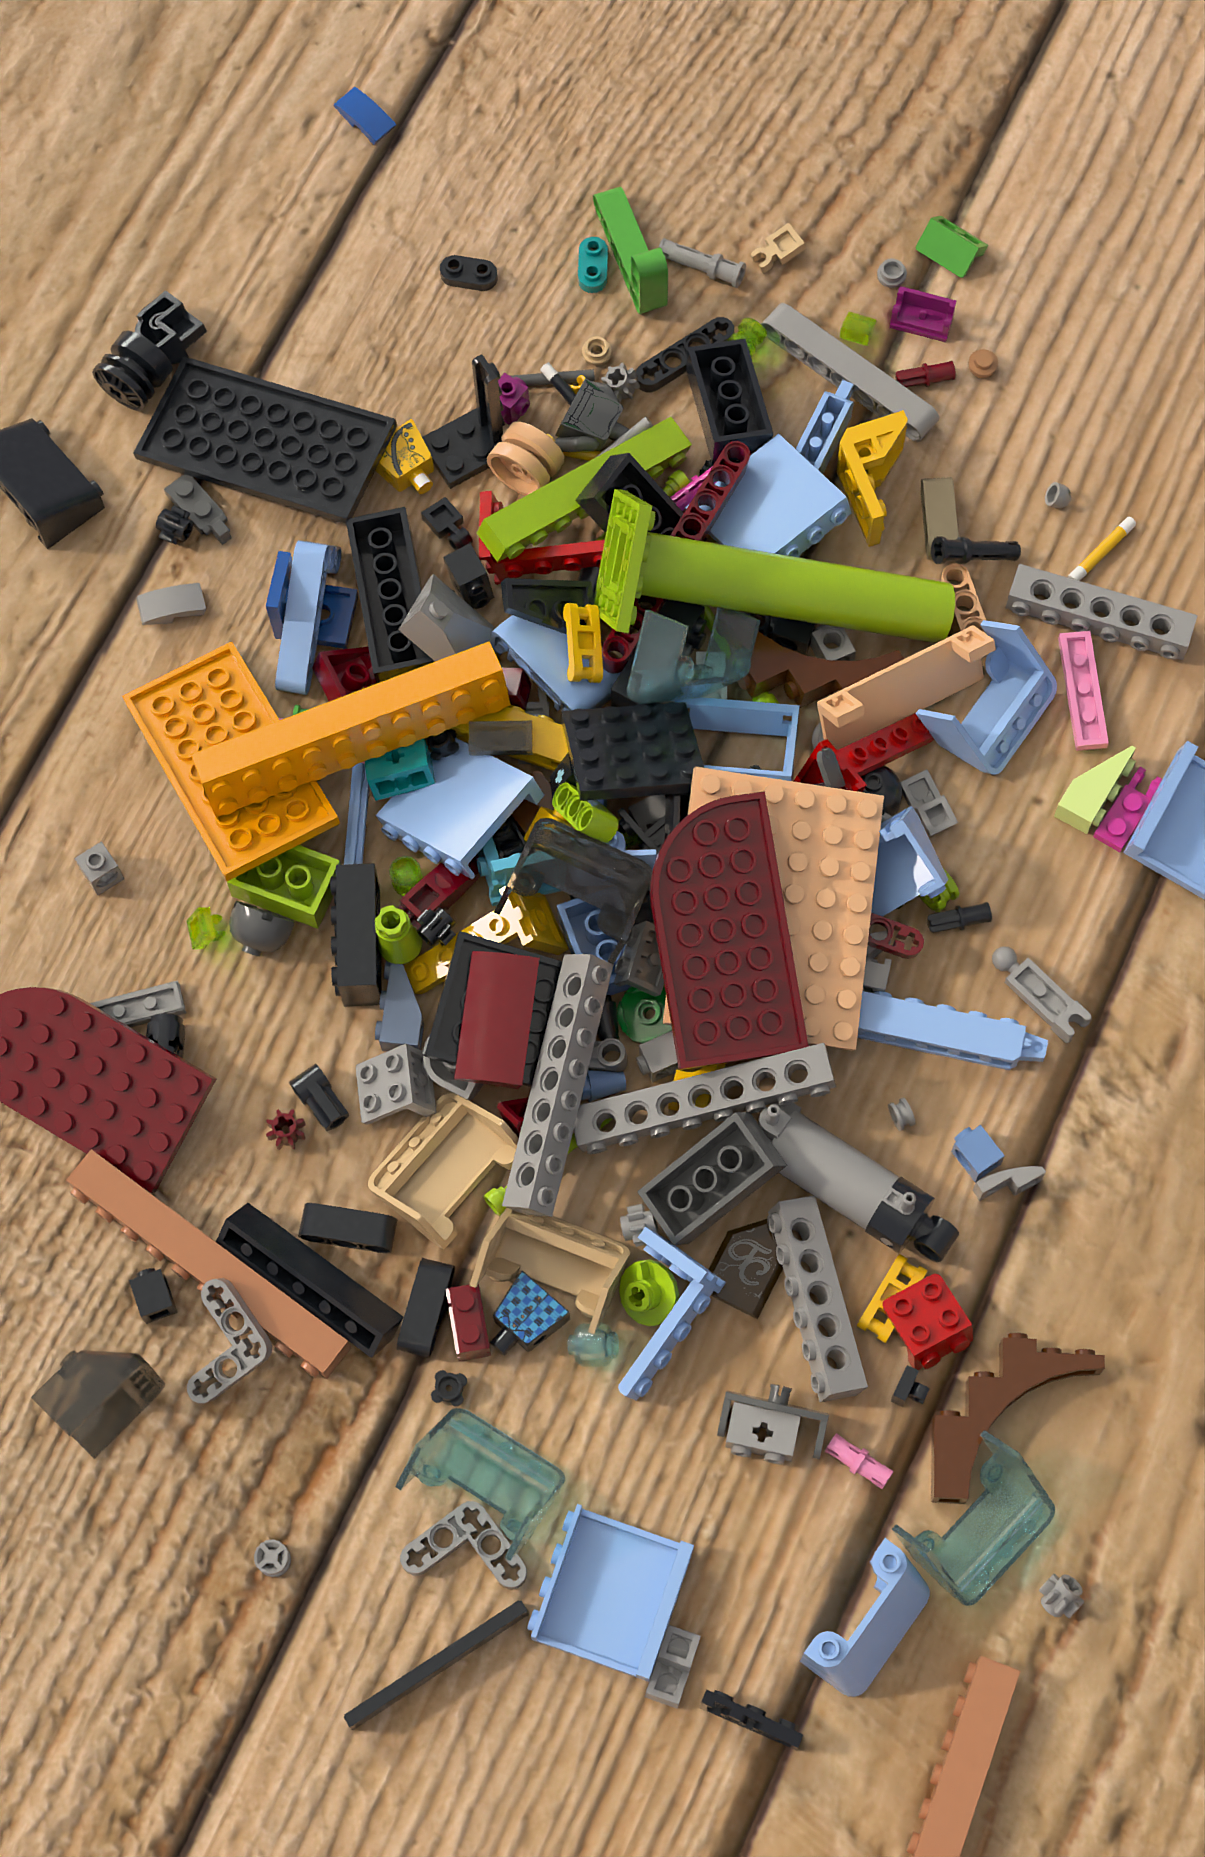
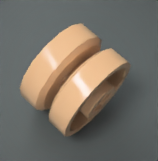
M524 422L511 423L501 437L502 442L497 443L487 456V464L496 477L509 488L525 496L550 483V477L557 474L564 464V454L553 439L538 428Z

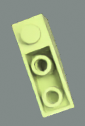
M1130 746L1073 779L1060 800L1054 817L1085 834H1088L1092 825L1098 827L1107 810L1103 809L1107 800L1113 802L1122 787L1117 784L1122 775L1128 777L1136 764V761L1132 759L1136 747Z

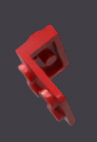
M932 1274L885 1299L882 1303L884 1312L907 1347L908 1361L914 1369L932 1368L940 1362L942 1357L951 1352L959 1353L965 1350L970 1345V1342L973 1341L972 1323L939 1274Z

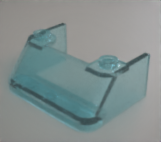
M717 608L704 664L694 665L691 657L682 654L689 626L651 610H645L627 687L629 699L640 704L695 699L707 696L742 679L749 673L751 668V657L761 620L739 611Z
M454 1408L415 1445L395 1487L402 1490L415 1476L427 1486H441L448 1479L504 1514L500 1527L506 1537L513 1540L505 1556L506 1559L511 1561L531 1538L565 1482V1475L558 1467L475 1414L462 1408Z
M985 1430L980 1436L993 1453V1456L982 1466L980 1481L986 1490L942 1538L932 1530L923 1531L916 1537H913L897 1524L892 1528L912 1558L946 1591L965 1606L974 1605L986 1594L1051 1523L1055 1514L1054 1503L1021 1454Z

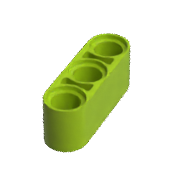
M562 783L553 795L552 805L577 831L602 843H608L612 840L618 829L617 817L598 800L580 801L577 787L569 783Z

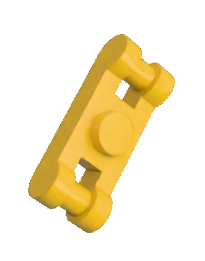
M566 603L563 617L567 628L568 680L570 682H580L582 679H587L590 683H601L603 679V660L599 608L597 605L587 604L585 607H578L576 603ZM580 620H584L586 625H580ZM582 659H589V667H583Z
M901 1254L895 1259L857 1324L858 1328L864 1331L868 1329L877 1334V1339L884 1343L891 1336L894 1326L889 1318L885 1324L874 1318L876 1312L880 1310L885 1313L882 1306L885 1299L921 1281L928 1272L927 1269L920 1265L917 1268L908 1263V1258ZM900 1273L911 1279L908 1285L897 1280Z

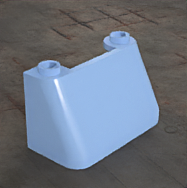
M514 615L510 616L491 632L490 643L492 648L499 655L507 651V659L510 662L514 660L524 669L527 675L554 701V707L557 711L560 709L561 711L601 708L611 699V688L620 673L612 674L603 669L601 683H590L587 679H582L580 682H570L568 680L567 634ZM582 659L583 667H589V659Z
M912 806L882 822L879 831L880 837L871 913L883 917L918 895L921 897L928 895L929 898L939 895L946 889L945 884L948 881V877L918 814Z
M886 1538L877 1548L870 1561L873 1571L877 1575V1581L873 1588L881 1594L848 1641L834 1632L825 1631L819 1633L812 1640L800 1660L802 1664L848 1697L859 1696L867 1690L927 1604L930 1595L927 1583L900 1548Z

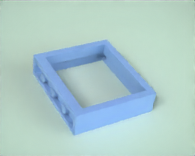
M676 695L675 702H686L687 708H690L689 715L693 729L787 737L783 772L704 765V768L792 781L800 705ZM783 716H792V721L783 720Z

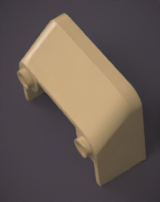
M506 1208L483 1240L469 1286L476 1288L485 1274L494 1281L505 1282L506 1280L513 1279L517 1273L520 1274L523 1270L534 1280L577 1296L576 1307L584 1316L592 1318L588 1332L595 1334L607 1314L627 1265L630 1250L620 1242L553 1216L525 1215Z

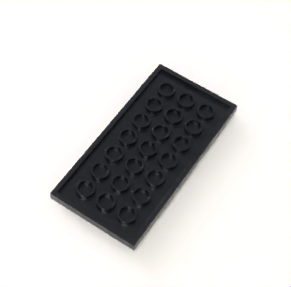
M183 356L133 454L137 460L346 524V520L353 517L397 428L396 419Z

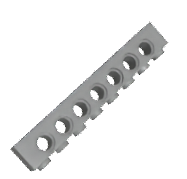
M564 954L502 1204L506 1208L525 1215L553 1216L613 969V964L592 954Z
M825 1043L579 1105L574 1125L577 1146L582 1152L587 1151L588 1154H597L606 1151V1146L619 1143L620 1146H628L637 1143L640 1137L651 1135V1138H659L669 1135L671 1129L683 1127V1130L698 1128L702 1126V1121L715 1119L716 1122L725 1121L735 1112L746 1110L752 1114L763 1111L766 1108L765 1105L777 1102L779 1105H789L797 1102L800 1096L810 1094L811 1097H820L829 1094L830 1089L835 1088L836 1084ZM801 1069L808 1072L807 1078L801 1083H794L790 1080L792 1073L796 1070ZM765 1078L776 1080L775 1086L769 1091H761L759 1083ZM741 1086L743 1094L740 1098L734 1100L727 1098V1092L731 1087ZM702 1094L711 1095V1102L708 1106L704 1108L695 1106L698 1096ZM668 1103H679L680 1107L675 1115H664V1108ZM645 1110L648 1112L647 1119L643 1123H632V1117L637 1111ZM608 1118L616 1120L613 1130L610 1132L601 1131V1124L604 1120Z

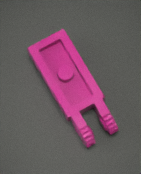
M1141 766L1134 774L1129 785H1125L1093 835L1095 839L1119 853L1137 828L1162 781L1158 776L1153 779L1146 795L1135 790L1145 777L1146 769Z

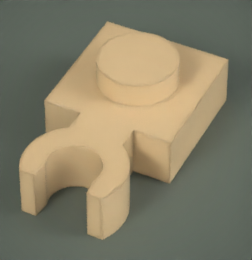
M787 223L765 239L766 248L760 247L755 249L751 253V257L754 262L761 258L766 259L759 264L761 272L765 273L773 267L774 261L777 259L783 265L804 251L806 246L790 223Z

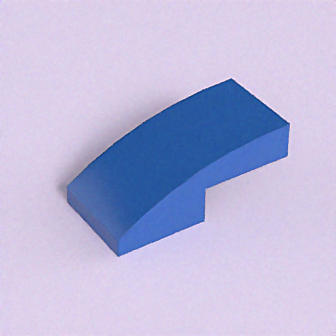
M353 87L333 105L352 127L356 125L373 145L396 126V123L371 98L356 87Z

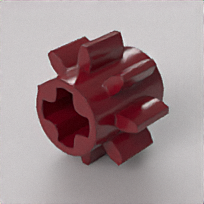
M278 1109L276 1110L277 1116L273 1120H266L267 1125L272 1128V1131L266 1133L268 1141L277 1139L276 1147L278 1150L283 1145H290L294 1150V1143L298 1139L305 1140L306 1138L304 1133L299 1130L306 1125L303 1118L295 1121L296 1113L294 1109H291L288 1114L281 1113ZM284 1125L289 1127L290 1132L288 1134H284L282 1131Z

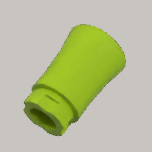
M394 905L380 909V914L375 918V930L378 935V949L381 956L393 964H405L412 961L418 956L422 948V938L417 933L418 929L412 925L408 915L403 910L395 908Z

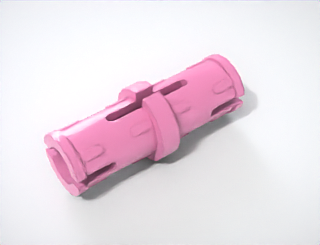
M837 1433L825 1450L826 1453L848 1466L851 1473L855 1475L857 1472L880 1489H883L894 1472L868 1455L869 1451L864 1448L862 1450Z

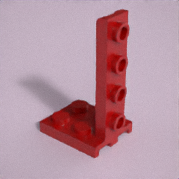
M492 491L480 492L479 527L486 517L503 509L502 502H498ZM479 538L480 561L487 560L486 570L489 574H494V583L499 585L507 577L519 578L524 574L537 573L547 575L552 571H579L586 567L600 568L605 540L524 549L521 554L513 559L506 557L497 562Z
M916 713L838 750L828 739H825L817 744L793 782L805 784L823 783L824 780L817 763V753L824 748H830L836 756L846 784L840 789L863 792L867 784L861 776L931 743L934 738Z

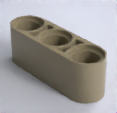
M952 477L921 479V503L927 560H933L931 557V545L934 538L943 536L949 540H956L959 537Z

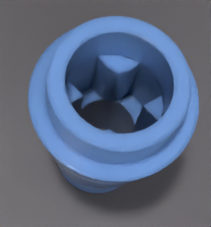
M588 1070L581 1100L588 1099L589 1102L620 1091H626L624 1072Z

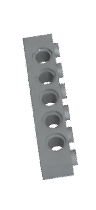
M1022 564L1018 565L1005 608L1012 610L1013 613L1019 616L1029 615L1039 618L1047 624H1060L1070 627L1075 632L1090 631L1091 634L1098 635L1109 642H1122L1136 650H1149L1159 653L1167 659L1180 660L1184 659L1198 616ZM1035 595H1043L1047 599L1039 600ZM1071 603L1074 604L1077 608L1070 609L1066 607L1064 604ZM1094 612H1102L1106 617H1098ZM1130 620L1134 622L1136 626H1129L1125 624L1124 621ZM1154 629H1161V630H1163L1166 634H1165V635L1157 634V633L1154 631Z
M815 1196L779 1201L768 1211V1227L774 1233L776 1239V1256L778 1262L783 1265L786 1276L785 1290L788 1296L792 1298L794 1323L797 1328H800L802 1335L803 1356L809 1361L811 1368L812 1389L818 1394L819 1402L856 1396L868 1388L816 1198ZM792 1230L797 1231L801 1235L802 1241L797 1240L793 1236ZM801 1261L810 1267V1273L802 1268ZM809 1293L817 1296L819 1305L810 1299ZM818 1325H822L827 1330L828 1337L820 1333ZM827 1357L835 1361L837 1369L832 1368L828 1364Z

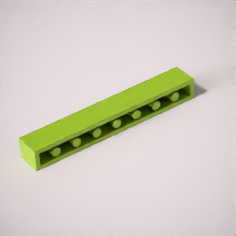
M669 417L486 517L476 533L497 562L506 557L513 559L521 554L525 549L524 547L532 543L533 546H536L543 542L549 533L555 530L557 533L562 532L571 525L572 520L578 517L583 520L589 516L575 500L610 456L630 453L655 480L667 467L676 468L687 459L686 453L692 444L674 419Z

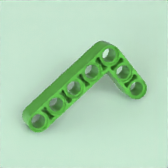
M620 186L594 194L593 202L596 213L638 314L667 306L668 267L664 253L660 247L648 250L623 188Z

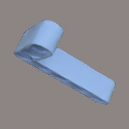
M299 540L295 545L276 672V690L307 695L310 690L327 573L336 574L339 570L341 562L340 546Z

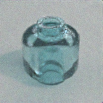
M591 1323L579 1324L574 1331V1335H570L568 1338L569 1355H574L576 1363L582 1367L608 1366L612 1359L618 1356L619 1338L617 1332H613L608 1324L601 1323L595 1334H591L588 1332Z

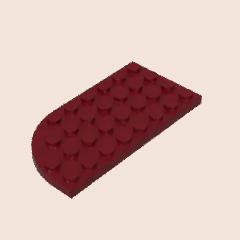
M765 791L714 800L687 815L671 831L656 857L651 877V907L679 1070L773 1056L809 1046Z
M27 987L0 994V1102L82 1152L88 1154L92 1149L150 1193H155L217 1079L85 1000L68 992L52 988Z

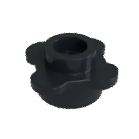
M447 729L439 735L429 736L428 745L432 749L430 757L433 760H440L442 757H447L459 750L460 746L455 740L457 736L455 730Z
M444 1370L438 1371L434 1377L436 1382L435 1390L431 1392L432 1400L435 1403L444 1401L451 1403L455 1407L460 1406L464 1401L462 1391L463 1387L467 1384L466 1376L461 1373L455 1375ZM448 1385L452 1386L451 1391L446 1390Z

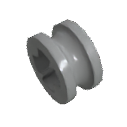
M905 1098L899 1099V1103L896 1105L894 1103L888 1104L891 1118L899 1131L904 1130L906 1124L910 1126L915 1125L913 1112Z

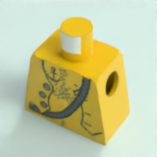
M410 419L396 428L375 471L399 492L413 485L419 494H424L433 486V482L427 476L434 471L433 460L414 421Z

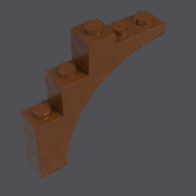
M719 608L716 618L718 632L723 637L726 636L731 644L733 655L740 661L736 674L738 684L743 690H747L752 699L784 684V690L789 699H794L796 704L800 705L799 708L829 694L832 695L904 659L899 650L879 657L856 661L826 660L806 656L785 648L764 636L745 620L739 611Z
M1010 1333L1008 1338L1003 1337L999 1343V1377H994L993 1372H974V1376H969L965 1382V1416H960L959 1411L944 1410L940 1411V1415H934L932 1419L931 1502L965 1504L969 1498L971 1471L978 1448L988 1429L1004 1410L1025 1394L1047 1383L1073 1376L1100 1375L1105 1369V1355H1095V1350L1078 1349L1075 1350V1354L1062 1353L1060 1348H1042L1041 1352H1037V1339H1030L1025 1333Z

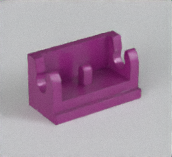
M899 286L889 328L946 342L954 319L957 301Z

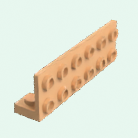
M974 625L818 701L817 706L824 740L828 739L837 750L916 713L919 709L923 710L981 681L984 678L981 658L996 650L995 640Z

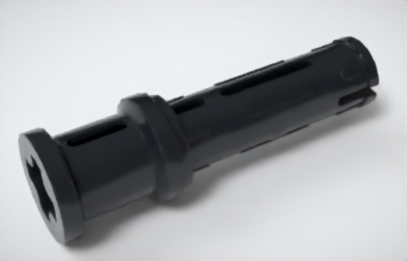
M937 536L931 545V557L936 564H943L946 561L966 564L970 560L1017 561L1021 555V546L1017 541H971L967 537L949 540L943 536Z

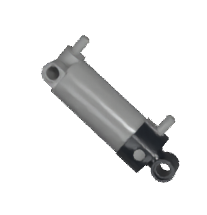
M778 1102L773 1103L760 1113L759 1126L788 1165L779 1174L865 1229L866 1233L898 1254L902 1252L909 1241H913L915 1248L928 1259L935 1262L943 1260L958 1238L959 1231L942 1217L928 1216V1211L935 1199L934 1197L903 1177H898L801 1114V1107L794 1103L789 1105H779Z

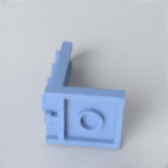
M647 1227L638 1236L640 1240L647 1244L643 1250L658 1261L668 1265L671 1271L684 1280H688L690 1284L618 1386L619 1391L624 1396L636 1401L650 1390L653 1383L651 1379L658 1369H663L669 1363L672 1357L671 1351L677 1342L683 1341L688 1336L691 1330L690 1324L697 1314L703 1313L709 1306L711 1301L710 1295L713 1291L719 1293L726 1283L680 1248L673 1245L669 1240Z

